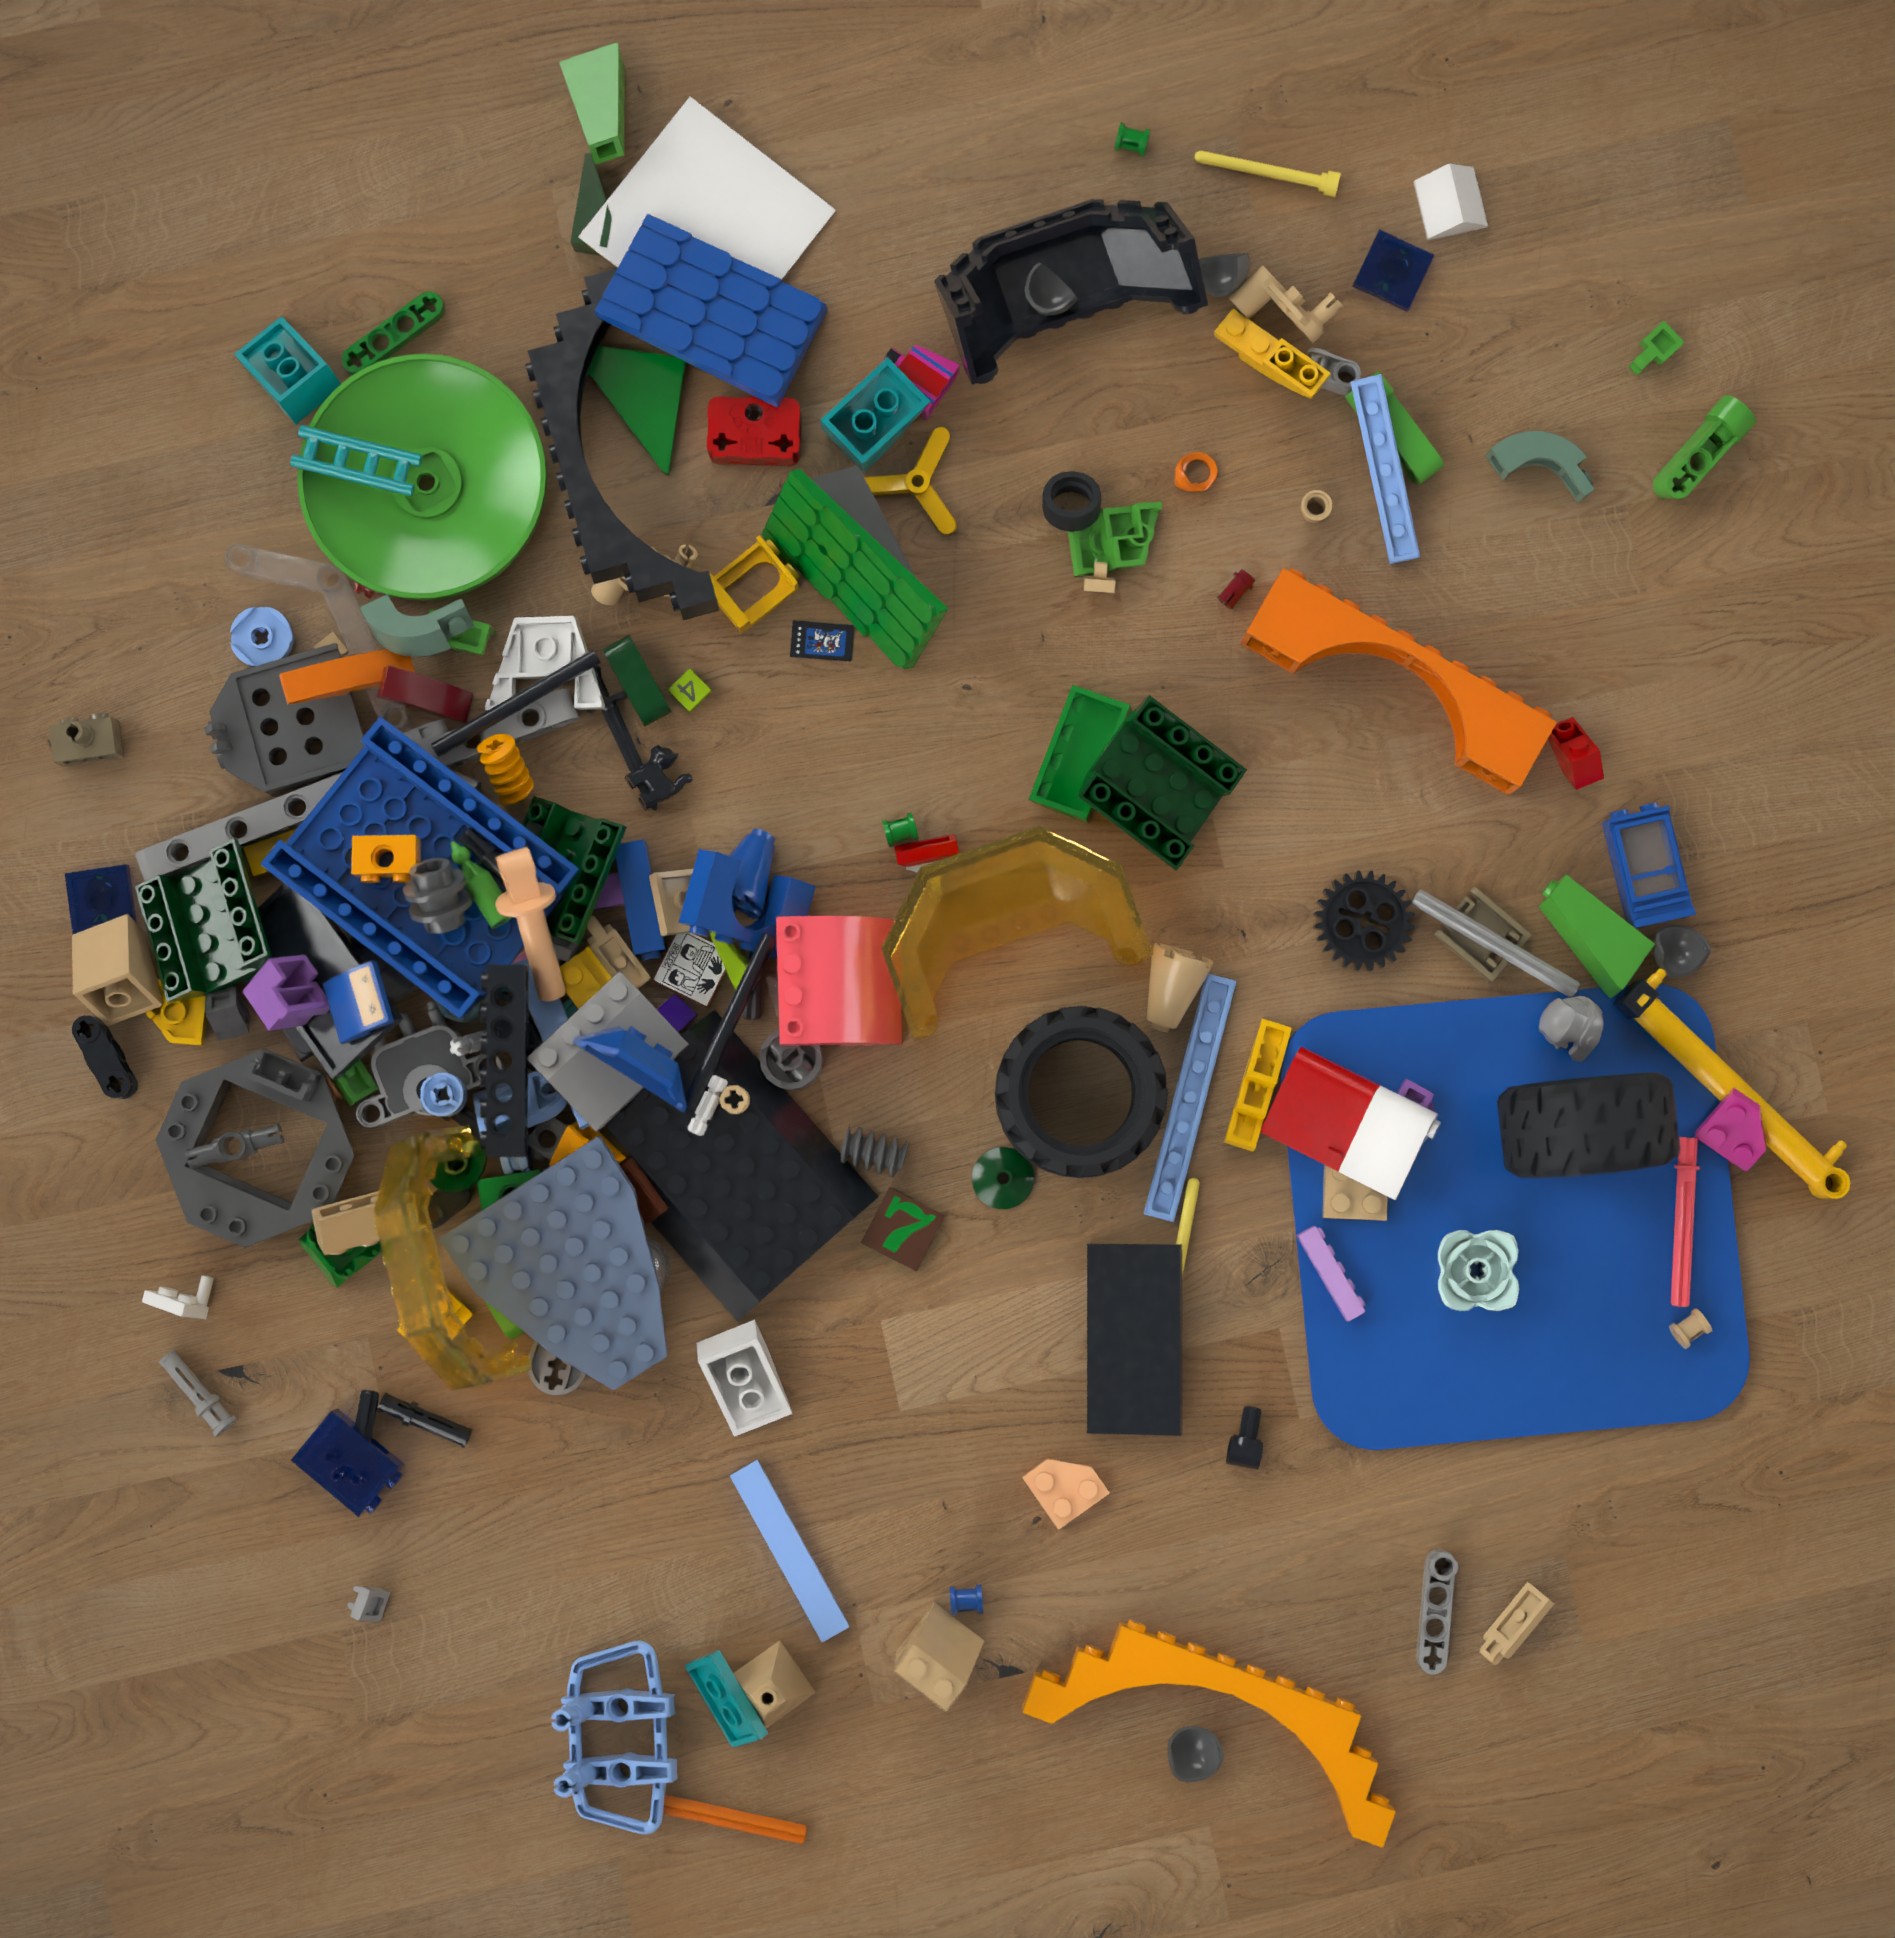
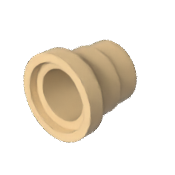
M1321 490L1308 492L1301 502L1302 515L1306 521L1311 523L1326 519L1332 510L1330 496ZM1307 504H1319L1323 511L1322 514L1314 515L1310 513Z

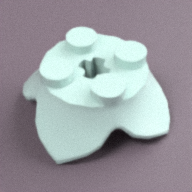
M1458 1230L1445 1235L1438 1250V1262L1441 1270L1438 1290L1444 1304L1458 1311H1467L1475 1306H1480L1487 1310L1500 1311L1515 1306L1519 1294L1518 1280L1512 1271L1513 1266L1518 1260L1519 1252L1515 1237L1498 1230H1488L1480 1234ZM1480 1262L1482 1265L1480 1268L1481 1277L1478 1278L1475 1275L1471 1277L1470 1265L1472 1263L1477 1265Z

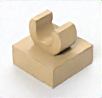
M1094 562V575L1084 576V591L1115 593V578L1106 577L1107 562Z

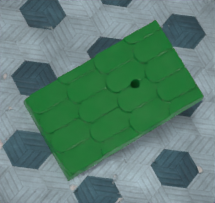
M858 465L813 479L809 478L800 468L790 471L761 535L766 540L770 539L786 563H789L794 569L797 568L822 597L830 599L864 637L869 636L894 665L902 667L904 670L914 667L949 608L915 577Z

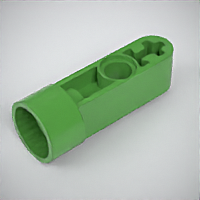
M1377 371L1372 376L1379 375L1382 373L1380 371ZM1382 375L1401 468L1409 479L1419 486L1443 468L1444 463L1438 452L1393 394L1395 390ZM1351 391L1344 398L1357 414L1353 391Z
M1730 395L1722 396L1705 415L1706 421L1654 478L1653 491L1659 498L1681 499L1686 497L1733 444H1738L1757 421L1752 411L1744 403ZM1692 455L1695 458V466L1693 469L1690 466V459Z

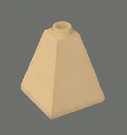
M781 1640L733 1673L765 1728L771 1726L816 1693Z

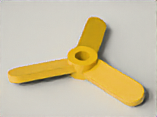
M937 427L931 432L914 469L908 474L864 478L873 496L910 493L915 496L938 530L943 534H952L957 528V522L930 484L931 476L950 439L949 431L946 428ZM914 479H921L923 485L915 487L912 481Z

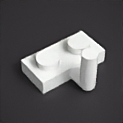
M202 1275L196 1296L181 1293L177 1296L178 1290L160 1286L158 1291L145 1290L142 1302L181 1317L206 1319L209 1311L207 1304L214 1278Z

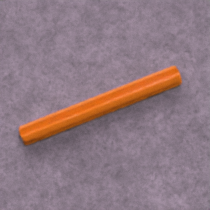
M665 1794L663 1814L797 1844H803L806 1838L807 1826L803 1824Z

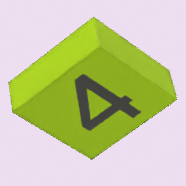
M690 668L668 689L671 695L689 713L712 692Z

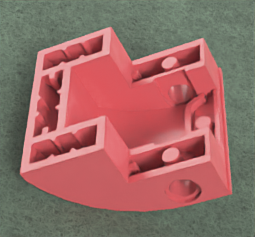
M863 916L776 917L779 1036L781 1046L840 1045V1047L902 1045L898 920Z

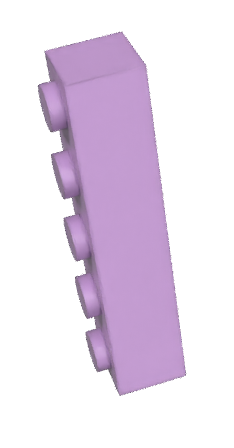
M1311 1226L1296 1235L1345 1320L1349 1322L1365 1312L1363 1307L1366 1305L1360 1296L1357 1297L1353 1290L1356 1288L1351 1279L1347 1280L1343 1273L1346 1271L1341 1262L1337 1263L1333 1256L1336 1254L1331 1245H1326L1323 1240L1325 1235L1321 1228Z

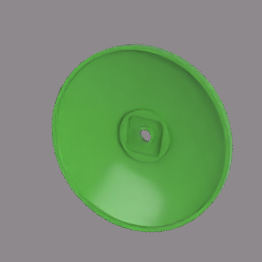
M410 354L377 362L360 370L339 385L323 402L309 425L312 428L423 455L421 466L410 464L406 482L415 485L412 496L298 468L297 481L300 506L313 538L330 561L345 575L372 591L383 595L388 594L389 597L414 601L440 600L468 593L488 583L507 569L524 550L538 526L544 508L548 481L545 451L540 434L530 414L517 396L498 378L474 364L457 358L434 354ZM304 438L302 442V447L299 455L301 457H303L305 446L307 443L306 438ZM320 442L315 460L333 464L338 446ZM350 450L345 467L363 472L368 454ZM380 457L375 475L393 479L398 461ZM425 476H432L435 478L434 487L428 491L421 490L419 487L420 480Z

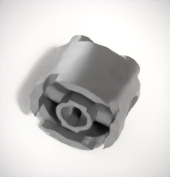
M779 1029L767 1037L760 1051L761 1070L766 1078L777 1087L790 1091L803 1089L812 1084L821 1073L824 1062L820 1045L781 1046Z

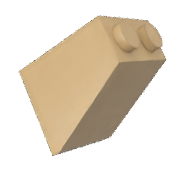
M128 914L72 935L73 995L106 1026L163 1006L145 932Z

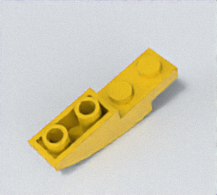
M1234 308L1214 331L1216 338L1239 353V359L1273 381L1305 397L1312 399L1331 376L1329 371L1282 338L1277 340Z

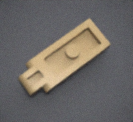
M1527 1582L1484 1634L1483 1639L1486 1642L1480 1648V1653L1494 1665L1498 1664L1503 1657L1506 1659L1510 1658L1553 1607L1554 1603Z

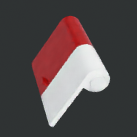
M1300 1047L1291 1062L1260 1132L1396 1200L1422 1144L1428 1137L1434 1139L1441 1122L1437 1120V1113L1304 1047Z

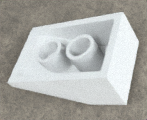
M755 1320L696 1343L700 1367L734 1437L792 1414V1409L771 1355Z

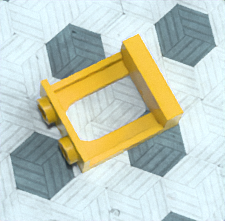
M760 535L756 537L757 543L715 576L710 573L718 606L741 634L799 590V585L796 581L800 578L798 573L789 563L784 566L777 557L781 553L770 539L765 542ZM760 563L774 565L780 575L777 586L743 613L726 593L725 589Z

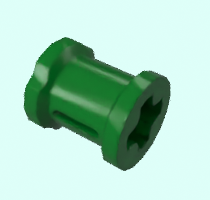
M1121 122L1114 150L1126 149L1138 152L1139 156L1144 157L1151 130L1145 129L1141 131L1126 127L1125 123Z
M912 812L907 813V817L890 822L886 819L882 820L889 847L894 846L895 842L910 838L914 840L919 839Z

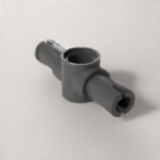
M277 1123L255 1131L247 1129L240 1132H227L221 1137L213 1139L210 1144L186 1149V1158L197 1156L195 1159L188 1160L187 1163L190 1169H194L195 1167L216 1161L221 1164L231 1160H244L249 1155L257 1153L258 1149L284 1143V1135L272 1136L273 1134L283 1132L282 1128ZM236 1137L241 1142V1150L238 1154L233 1155L229 1150V1143Z

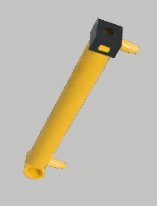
M1658 969L1647 981L1644 979L1638 980L1629 985L1613 1005L1627 1019H1634L1720 1102L1735 1088L1759 1104L1766 1145L1808 1185L1812 1195L1820 1199H1838L1848 1193L1851 1183L1848 1174L1841 1168L1833 1166L1843 1154L1847 1144L1839 1140L1824 1156L1817 1151L1657 998L1659 993L1655 989L1666 976V972L1663 969ZM1828 1176H1830L1833 1182V1186L1830 1191L1826 1188L1825 1181Z

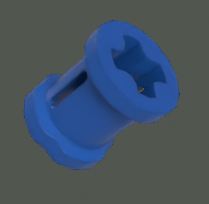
M976 1585L973 1589L958 1590L955 1587H950L951 1616H956L957 1612L977 1611L978 1614H983L981 1585Z

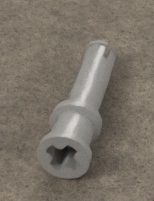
M175 1350L166 1354L159 1361V1364L164 1367L179 1388L196 1406L195 1414L198 1417L202 1416L214 1430L212 1434L215 1438L236 1423L238 1418L235 1415L231 1416L220 1403L221 1398L219 1395L210 1394ZM178 1370H180L184 1374V1376L189 1380V1382L194 1386V1390L178 1373ZM199 1395L204 1398L203 1401L199 1398ZM213 1411H214V1412L218 1415V1417L221 1419L220 1422H219V1420L214 1416V1414L212 1413Z

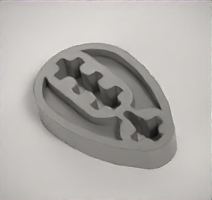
M534 1341L528 1357L527 1370L532 1383L539 1390L550 1395H564L575 1390L583 1383L587 1374L562 1360V1363L566 1364V1369L559 1371L558 1378L562 1379L563 1383L556 1385L555 1389L550 1388L551 1382L546 1381V1377L553 1375L555 1370L550 1365V1361H554L558 1357Z

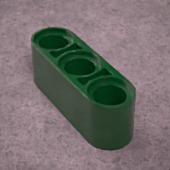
M630 635L602 649L645 727L672 712Z

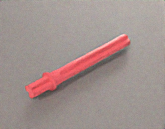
M1679 1137L1678 1165H1674V1168H1677L1671 1304L1676 1307H1688L1690 1304L1696 1170H1700V1167L1696 1166L1698 1138Z

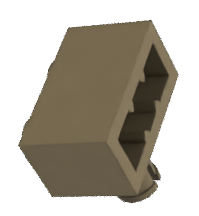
M97 713L90 715V720L78 721V718H63L59 720V724L49 725L54 763L64 767L124 758L120 721L111 716L109 717L108 713Z

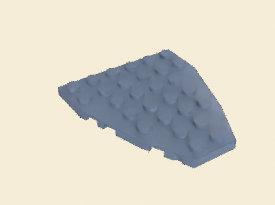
M600 1135L439 1238L477 1295L550 1353L612 1390L622 1386L668 1356L667 1340L665 1339L664 1332L665 1322L664 1315H662L660 1282L651 1248L648 1246L645 1225L637 1205L635 1188Z

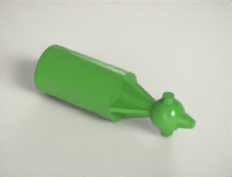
M453 841L451 843V856L456 864L462 865L467 881L464 887L470 892L471 898L492 929L505 924L513 917L501 915L496 909L495 902L502 894L501 889L489 871L470 861V851Z

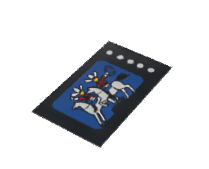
M793 621L790 657L851 662L854 625Z

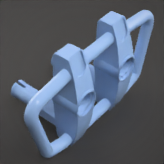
M632 1641L576 1659L571 1667L567 1695L561 1698V1704L564 1705L560 1710L554 1712L551 1719H556L551 1723L557 1731H565L569 1728L570 1759L563 1763V1768L566 1771L554 1782V1785L559 1784V1786L554 1788L556 1795L564 1798L572 1794L576 1810L584 1819L642 1835L651 1834L660 1827L663 1819L666 1783L678 1779L677 1759L668 1758L666 1717L676 1714L675 1694L663 1693L657 1655L654 1648L647 1642ZM637 1653L643 1655L649 1691L624 1688L614 1691L580 1694L584 1669ZM619 1698L627 1702L628 1712H623L619 1708ZM654 1718L655 1756L628 1752L619 1755L582 1758L581 1723L585 1720H607L620 1723L627 1720ZM621 1763L629 1766L631 1771L630 1777L625 1776L621 1772ZM589 1784L610 1785L620 1788L630 1785L653 1784L650 1819L644 1822L590 1807L584 1788Z

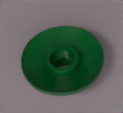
M459 1135L446 1139L433 1150L428 1159L426 1171L429 1181L435 1188L447 1193H456L471 1187L480 1179L486 1168V1151L481 1150L480 1142L470 1136Z
M997 1147L985 1152L977 1160L972 1171V1185L976 1195L983 1203L995 1209H1011L1020 1205L1028 1198L1034 1184V1172L1030 1162L1017 1150L1008 1147ZM1006 1172L1009 1175L1008 1183L1000 1184L997 1181L998 1174Z

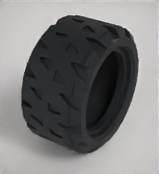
M1087 1006L1060 1008L1059 1010L1046 1013L1029 1023L1013 1039L1005 1052L996 1075L995 1086L997 1115L1002 1129L1013 1147L1026 1160L1040 1169L1059 1176L1074 1178L1102 1176L1119 1170L1137 1159L1151 1144L1161 1127L1160 1124L1166 1112L1168 1096L1166 1072L1158 1051H1155L1149 1037L1123 1016L1103 1008ZM1087 1041L1103 1046L1121 1061L1130 1079L1132 1099L1126 1119L1113 1135L1094 1145L1076 1146L1056 1140L1040 1127L1030 1109L1028 1082L1034 1065L1049 1049L1065 1042Z
M1659 1072L1605 1075L1523 1084L1508 1087L1498 1096L1497 1106L1504 1167H1506L1507 1171L1520 1178L1570 1177L1652 1168L1669 1164L1679 1155L1680 1143L1673 1082Z

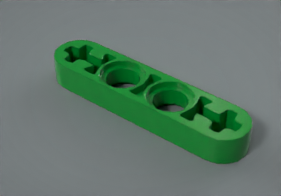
M432 291L420 294L348 347L341 357L345 370L352 376L370 365L388 359L438 322L445 313V305L441 297ZM427 301H430L432 304L436 303L434 305L436 308L435 312L431 313L429 310H426L425 303ZM415 309L417 310L419 315L421 314V317L424 320L421 323L419 322L417 316L413 313ZM403 318H411L414 321L413 329L407 333L398 330V323ZM379 336L389 338V346L383 351L375 350L373 347L374 340ZM365 346H367L369 351L375 356L374 358L371 359L369 357V355L363 349ZM355 355L358 358H362L361 363L363 365L359 368L356 365H352L351 358Z

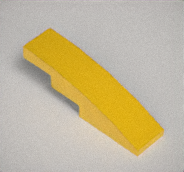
M1262 1018L1234 1104L1224 1143L1252 1152L1255 1150L1273 1089L1278 1080L1292 1030L1291 1027Z

